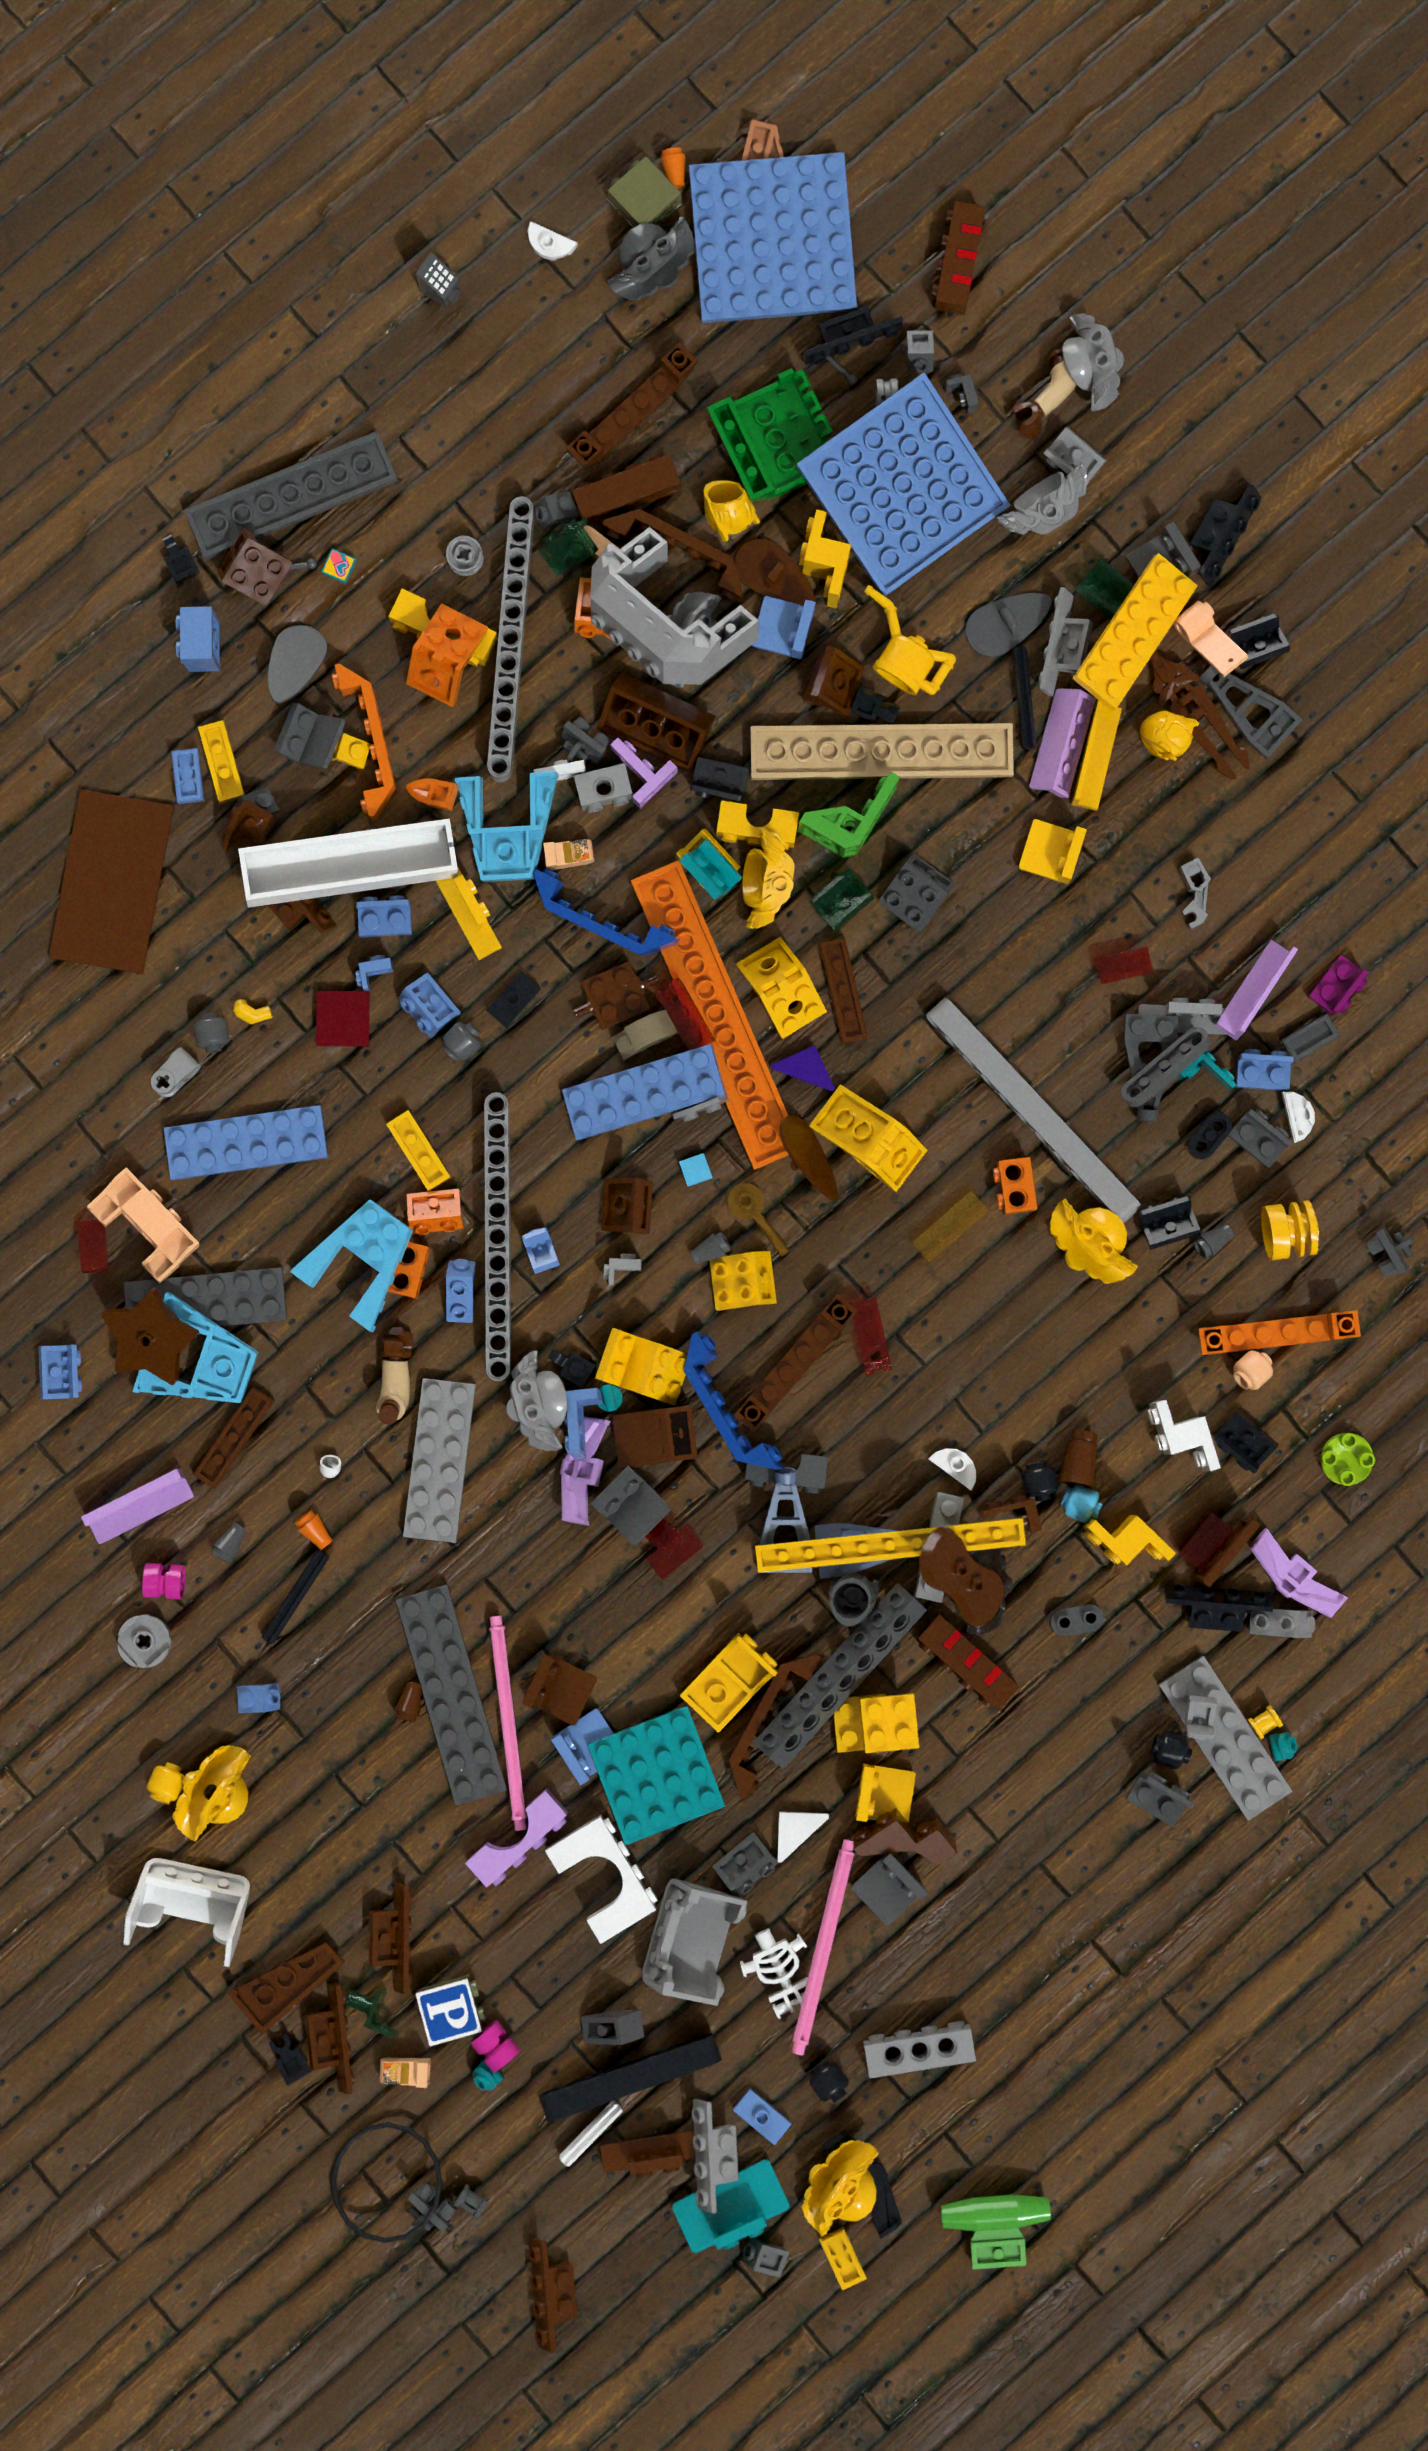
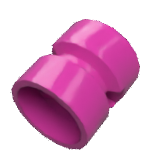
M146 1563L142 1581L143 1597L160 1598L161 1595H165L166 1599L182 1600L186 1582L185 1565L169 1564L167 1568H164L162 1564Z
M498 2020L492 2022L470 2041V2044L479 2055H485L484 2062L493 2073L505 2066L520 2052L519 2047L512 2038L506 2039V2031Z

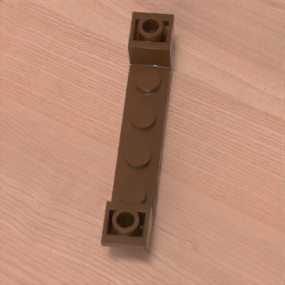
M679 342L661 359V367L594 430L589 434L586 431L582 432L566 447V450L584 468L604 459L680 388L698 363V360Z
M641 509L604 520L602 527L605 536L617 543L619 541L627 543L635 526H638V530L641 533L649 527L652 528L668 542V547L675 548L676 546L684 550V554L693 560H698L699 558L707 562V566L716 572L724 571L718 583L720 596L732 603L734 601L742 602L743 589L733 557Z
M837 1294L737 1410L734 1416L755 1432L858 1310Z
M814 1653L780 1663L778 1666V1674L771 1679L729 1757L738 1793L742 1799L745 1800L747 1794L753 1795L759 1781L755 1780L757 1773L741 1765L740 1762L741 1760L746 1762L753 1750V1747L749 1745L754 1736L758 1737L763 1732L766 1724L762 1721L766 1714L772 1715L779 1702V1700L775 1699L779 1690L785 1691L792 1678L788 1673L792 1671L809 1681L811 1676H814L823 1666V1663L819 1662L822 1658L821 1655Z

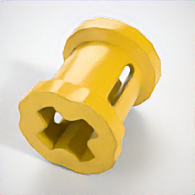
M1270 1705L1266 1707L1265 1712L1254 1719L1251 1717L1247 1719L1252 1730L1260 1740L1264 1738V1734L1273 1728L1283 1726L1282 1721Z

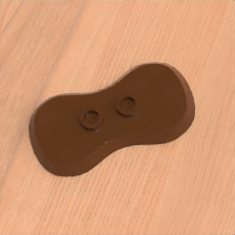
M948 1527L935 1529L927 1538L920 1555L919 1567L924 1581L933 1589L948 1594L955 1601L962 1617L967 1623L975 1627L984 1626L996 1615L1004 1597V1585L1001 1578L991 1567L971 1558L962 1539L955 1531Z

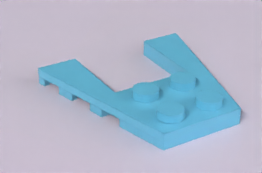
M557 772L530 773L529 826L484 828L483 778L480 776L455 778V783L459 786V798L468 823L466 825L474 846L473 852L481 881L530 880L535 878L534 872L537 869L558 779Z
M368 1200L290 1272L308 1286L314 1288L342 1246L346 1247L379 1272L350 1314V1317L365 1329L374 1332L376 1327L374 1324L379 1312H382L388 1288L393 1284L395 1270L398 1263L402 1261L413 1230L376 1202Z
M166 1292L163 1298L166 1307L171 1309L180 1321L199 1330L200 1334L207 1336L191 1382L179 1378L174 1385H170L145 1369L139 1370L132 1392L241 1403L259 1352L172 1293Z

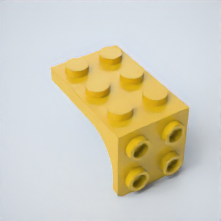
M738 1633L680 1694V1697L718 1733L768 1680L778 1674L775 1668L777 1662L766 1652L761 1655L756 1650L758 1644L748 1634L742 1637Z

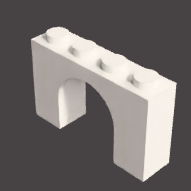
M602 1814L546 1847L545 1850L559 1874L591 1856L607 1858L620 1870L623 1887L618 1897L587 1918V1922L600 1944L656 1910L655 1902L658 1901L651 1887L646 1889L641 1879L644 1876L638 1865L634 1864L632 1866L627 1858L630 1852L623 1841L618 1843L613 1833L616 1832L613 1823L609 1817L604 1819Z

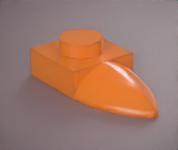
M425 778L407 784L406 789L412 797L429 807L452 811L459 786L451 782Z

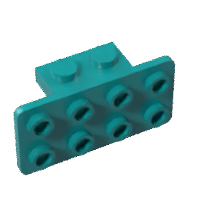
M767 2159L739 2171L738 2181L715 2185L717 2213H709L698 2209L696 2192L675 2201L672 2205L674 2214L689 2247L694 2253H698L713 2245H716L717 2249L723 2247L725 2250L733 2248L740 2243V2239L746 2236L753 2238L763 2233V2228L767 2227L768 2219L789 2209L787 2197L771 2162Z

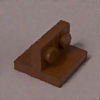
M827 646L825 652L818 653L802 701L809 705L829 707L839 715L848 716L864 667L836 647Z
M641 1178L605 1179L601 1231L650 1234L653 1182L644 1181Z

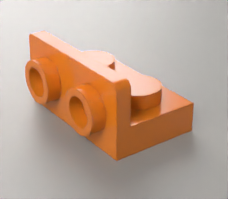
M459 1188L407 1194L409 1227L413 1230L412 1234L426 1235L430 1232H453L464 1228Z

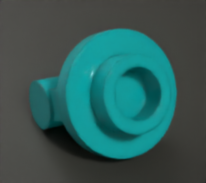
M611 1384L601 1386L599 1390L603 1394L604 1404H598V1406L607 1412L617 1410L623 1399L621 1391Z
M1289 1732L1269 1734L1274 1761L1292 1759L1297 1751L1296 1739Z
M484 2060L472 2073L474 2084L483 2091H492L504 2079V2076L499 2071L493 2073Z

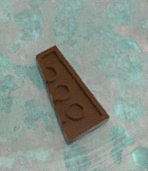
M327 1941L229 1991L227 1994L258 2031L264 2034L343 1965L345 1961Z

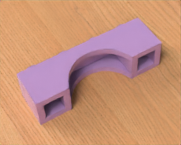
M547 1788L526 1807L529 1825L528 1831L521 1841L508 1847H499L487 1842L466 1861L465 1864L486 1888L491 1883L497 1886L507 1876L505 1871L511 1865L514 1868L518 1867L527 1858L525 1853L531 1847L536 1850L547 1840L544 1836L551 1829L556 1832L567 1822L564 1817L568 1814V1811Z

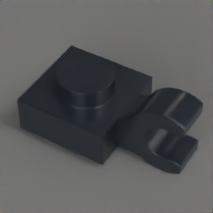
M172 534L162 539L170 553V556L164 558V561L176 584L200 573L187 547L180 550Z
M860 686L850 712L875 722L878 716L890 723H894L900 706L895 703H883L884 695Z
M553 1349L548 1356V1359L563 1367L559 1375L581 1388L595 1368L594 1364L574 1352L570 1358H567Z

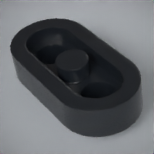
M1214 1113L1209 1116L1188 1141L1187 1149L1189 1154L1197 1160H1204L1210 1157L1232 1130L1231 1119L1224 1113ZM1214 1122L1221 1124V1131L1218 1132L1213 1129ZM1198 1142H1202L1205 1145L1204 1151L1197 1150L1196 1144Z

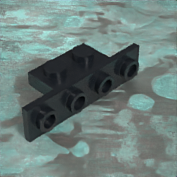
M864 307L819 324L818 328L824 345L805 351L804 364L812 363V365H817L824 362L828 356L834 354L837 356L844 355L850 352L851 348L861 345V347L869 346L875 342V339L883 336L885 338L893 337L900 332L899 330H902L903 318L899 316L874 325L868 307Z
M1253 484L1248 485L1237 506L1215 499L1190 542L1193 549L1209 554L1199 571L1207 586L1212 587L1216 578L1220 576L1223 565L1233 553L1240 535L1245 532L1248 521L1260 505L1261 496Z
M1164 1584L1166 1603L1190 1605L1189 1628L1242 1632L1246 1610L1273 1612L1271 1594L1261 1590L1243 1591L1235 1588L1219 1589L1207 1586L1195 1587L1183 1584Z

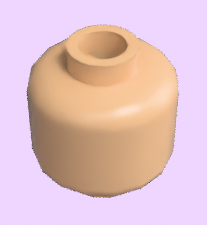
M1249 1351L1235 1363L1233 1377L1243 1389L1257 1390L1272 1377V1360L1264 1352Z

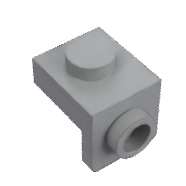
M620 1254V1259L609 1258V1264H604V1280H609V1286H615V1271H641L642 1260L636 1259V1254Z
M1189 1695L1185 1718L1187 1737L1195 1740L1214 1739L1213 1724L1217 1707L1216 1698Z

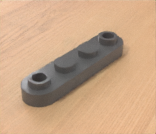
M1200 1027L1188 1030L1126 1082L1121 1090V1096L1126 1104L1131 1107L1143 1105L1205 1053L1211 1044V1039L1207 1032Z

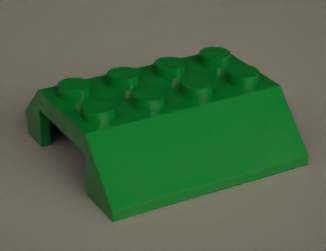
M791 368L778 374L777 382L734 402L731 397H728L707 407V411L751 502L775 499L807 484L795 464L829 441L828 437L834 433L825 414L817 416L822 407L813 390L806 393L811 384L803 369L796 372V370Z

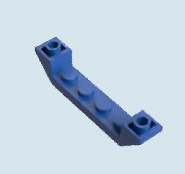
M545 868L544 872L537 869L534 872V877L546 910L634 953L646 956L677 945L680 940L673 936L674 930L661 924L659 929L651 926L642 945V938L628 932L627 936L618 933L619 927L605 921L604 925L595 922V915L583 909L579 914L571 910L572 904L560 898L556 903L564 885L563 882L557 880L559 874Z
M693 1333L684 1372L735 1460L775 1470L783 1469L784 1467L780 1461L782 1456L775 1446L761 1443L750 1451L752 1446L749 1440L739 1433L736 1418L733 1414L727 1412L724 1407L725 1400L723 1396L712 1387L710 1383L712 1378L705 1368L702 1369V1367L718 1357L715 1351L716 1344L708 1334Z

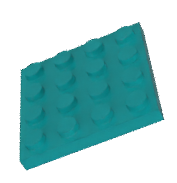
M687 1705L587 1744L625 1846L725 1807Z

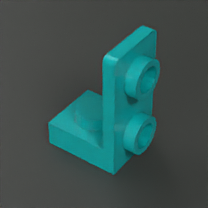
M1208 1051L1203 1053L1176 1076L1180 1081L1186 1076L1191 1079L1201 1069L1197 1065L1200 1063L1228 1091L1236 1086V1083L1233 1082L1234 1076L1225 1068L1221 1070L1214 1063L1216 1060Z

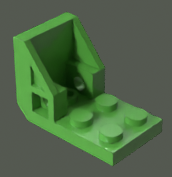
M890 772L887 778L882 776L875 788L874 795L876 797L874 801L869 798L862 810V815L847 806L805 812L799 821L798 832L843 858L858 854L897 789L900 776L893 772Z

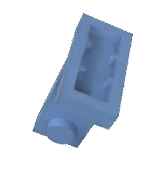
M598 1388L566 1391L567 1412L564 1423L568 1426V1436H565V1448L575 1459L586 1458L584 1406L604 1404L603 1394Z

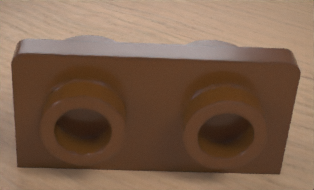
M247 799L239 807L235 806L228 816V820L231 821L230 825L227 826L222 835V839H224L222 850L227 852L233 845L237 848L263 845L273 815Z

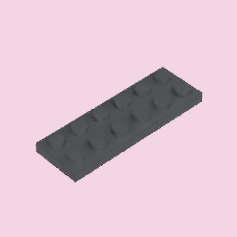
M282 1267L166 1278L161 1284L156 1279L124 1282L126 1308H135L151 1289L156 1288L162 1300L165 1293L170 1292L221 1327L288 1320Z

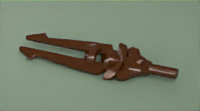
M1155 650L1150 657L1155 676L1152 687L1156 694H1160L1159 703L1161 707L1170 698L1172 705L1169 711L1171 713L1196 720L1205 715L1243 767L1249 769L1246 748L1236 745L1231 733L1202 686H1191L1190 683L1200 679V677L1196 673H1188L1189 667L1184 663H1174L1166 660ZM1194 700L1192 704L1185 707L1190 701ZM1199 725L1195 726L1192 732L1193 738L1216 761V771L1228 778L1236 779L1234 772Z

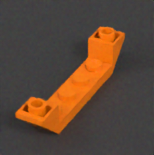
M336 664V673L332 674L335 689H340L343 696L362 692V694H358L362 710L366 709L368 719H364L367 735L372 734L374 744L369 745L372 759H378L380 769L375 770L378 785H383L384 787L363 791L365 799L360 800L363 814L369 815L371 821H377L397 789L375 692L370 682L343 665Z
M1358 1310L1198 1329L1201 1355L1361 1337Z

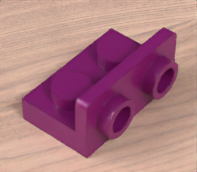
M1340 955L1308 998L1332 1016L1338 1012L1343 1014L1352 1003L1349 998L1353 992L1359 993L1368 982L1365 977L1369 971L1359 969L1344 956Z

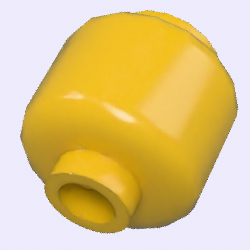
M168 1762L165 1767H155L146 1787L151 1793L149 1797L167 1805L170 1804V1801H177L184 1786L182 1781L185 1776L180 1773L182 1768Z

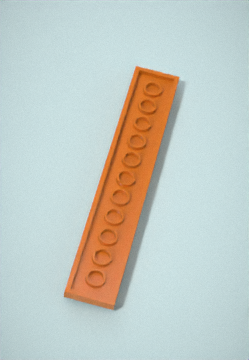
M678 860L631 880L650 928L654 926L659 929L662 924L674 930L673 936L680 939L677 945L660 951L701 1047L709 1044L713 1045L729 1099L725 1104L753 1169H759L790 1156L782 1144L779 1133L780 1123L788 1116V1113L680 861Z

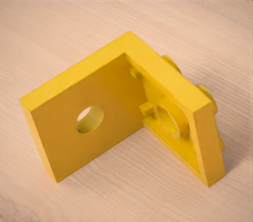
M781 937L736 963L740 973L759 996L782 1039L827 1012L805 967ZM793 1001H799L796 1007L788 1009Z

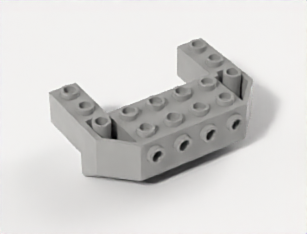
M647 528L620 550L612 543L608 544L592 566L591 622L597 629H602L609 635L615 645H620L626 650L633 661H638L642 664L650 676L656 677L663 684L701 685L758 640L759 620L741 605L711 628L698 619L685 630H682L634 588L668 562V542L652 528Z

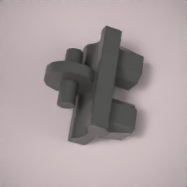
M581 717L573 723L568 721L564 725V731L560 736V739L565 742L563 747L570 751L567 759L570 762H573L577 757L580 760H584V762L588 759L598 766L603 759L610 739L599 732L594 738L587 735L586 733L590 725Z
M1386 1227L1376 1232L1377 1235L1370 1239L1366 1245L1373 1255L1384 1249L1388 1253L1390 1258L1378 1264L1382 1273L1386 1277L1397 1272L1399 1274L1406 1272L1409 1266L1400 1250H1402L1406 1258L1412 1256L1413 1253L1409 1245L1415 1242L1414 1239L1411 1237L1405 1240L1401 1232L1393 1235L1398 1243L1396 1245Z
M430 2181L425 2182L418 2189L414 2187L407 2198L414 2205L408 2212L415 2219L411 2224L412 2228L422 2223L433 2206L430 2200L435 2196L436 2187ZM446 2198L437 2207L424 2228L428 2231L434 2224L441 2232H444L449 2226L450 2219L456 2210V2207L453 2206L454 2204Z

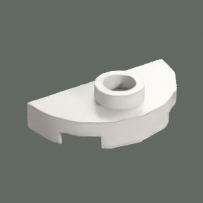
M530 221L528 228L529 241L535 253L542 258L556 260L557 258L571 255L576 249L577 242Z
M559 760L554 762V766L534 769V773L557 772V781L574 778V775H578L579 772L585 773L586 771L584 760L575 762Z
M1282 1092L1291 1138L1294 1144L1305 1139L1311 1132L1315 1123V1112L1311 1103L1303 1096L1296 1094V1092Z
M945 1448L935 1452L928 1458L958 1482L972 1490L976 1482V1469L973 1461L966 1453L957 1449Z

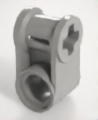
M180 1047L153 1074L151 1078L152 1088L162 1097H172L187 1081L195 1076L201 1065ZM163 1079L170 1084L168 1088L160 1084Z

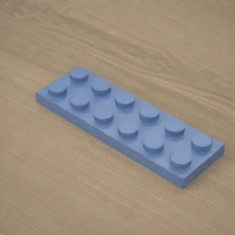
M712 1044L562 1090L574 1135L578 1141L701 1104L717 1097L727 1096Z
M321 1105L164 1128L170 1179L172 1181L329 1158Z

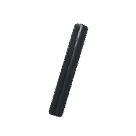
M1016 647L1013 649L1012 654L1021 743L1023 750H1032L1036 748L1037 744L1027 648Z
M322 1550L315 1552L261 1637L263 1640L270 1644L275 1643L328 1561V1554Z

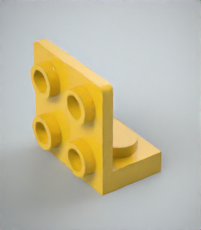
M1034 819L1018 868L1048 879L1069 884L1087 829L1077 826L1072 831Z
M770 1251L748 1252L710 1260L715 1309L717 1311L755 1305L777 1304Z
M863 1763L855 1814L856 1820L867 1822V1819L877 1820L881 1814L885 1812L890 1813L897 1808L909 1823L916 1773L914 1771Z

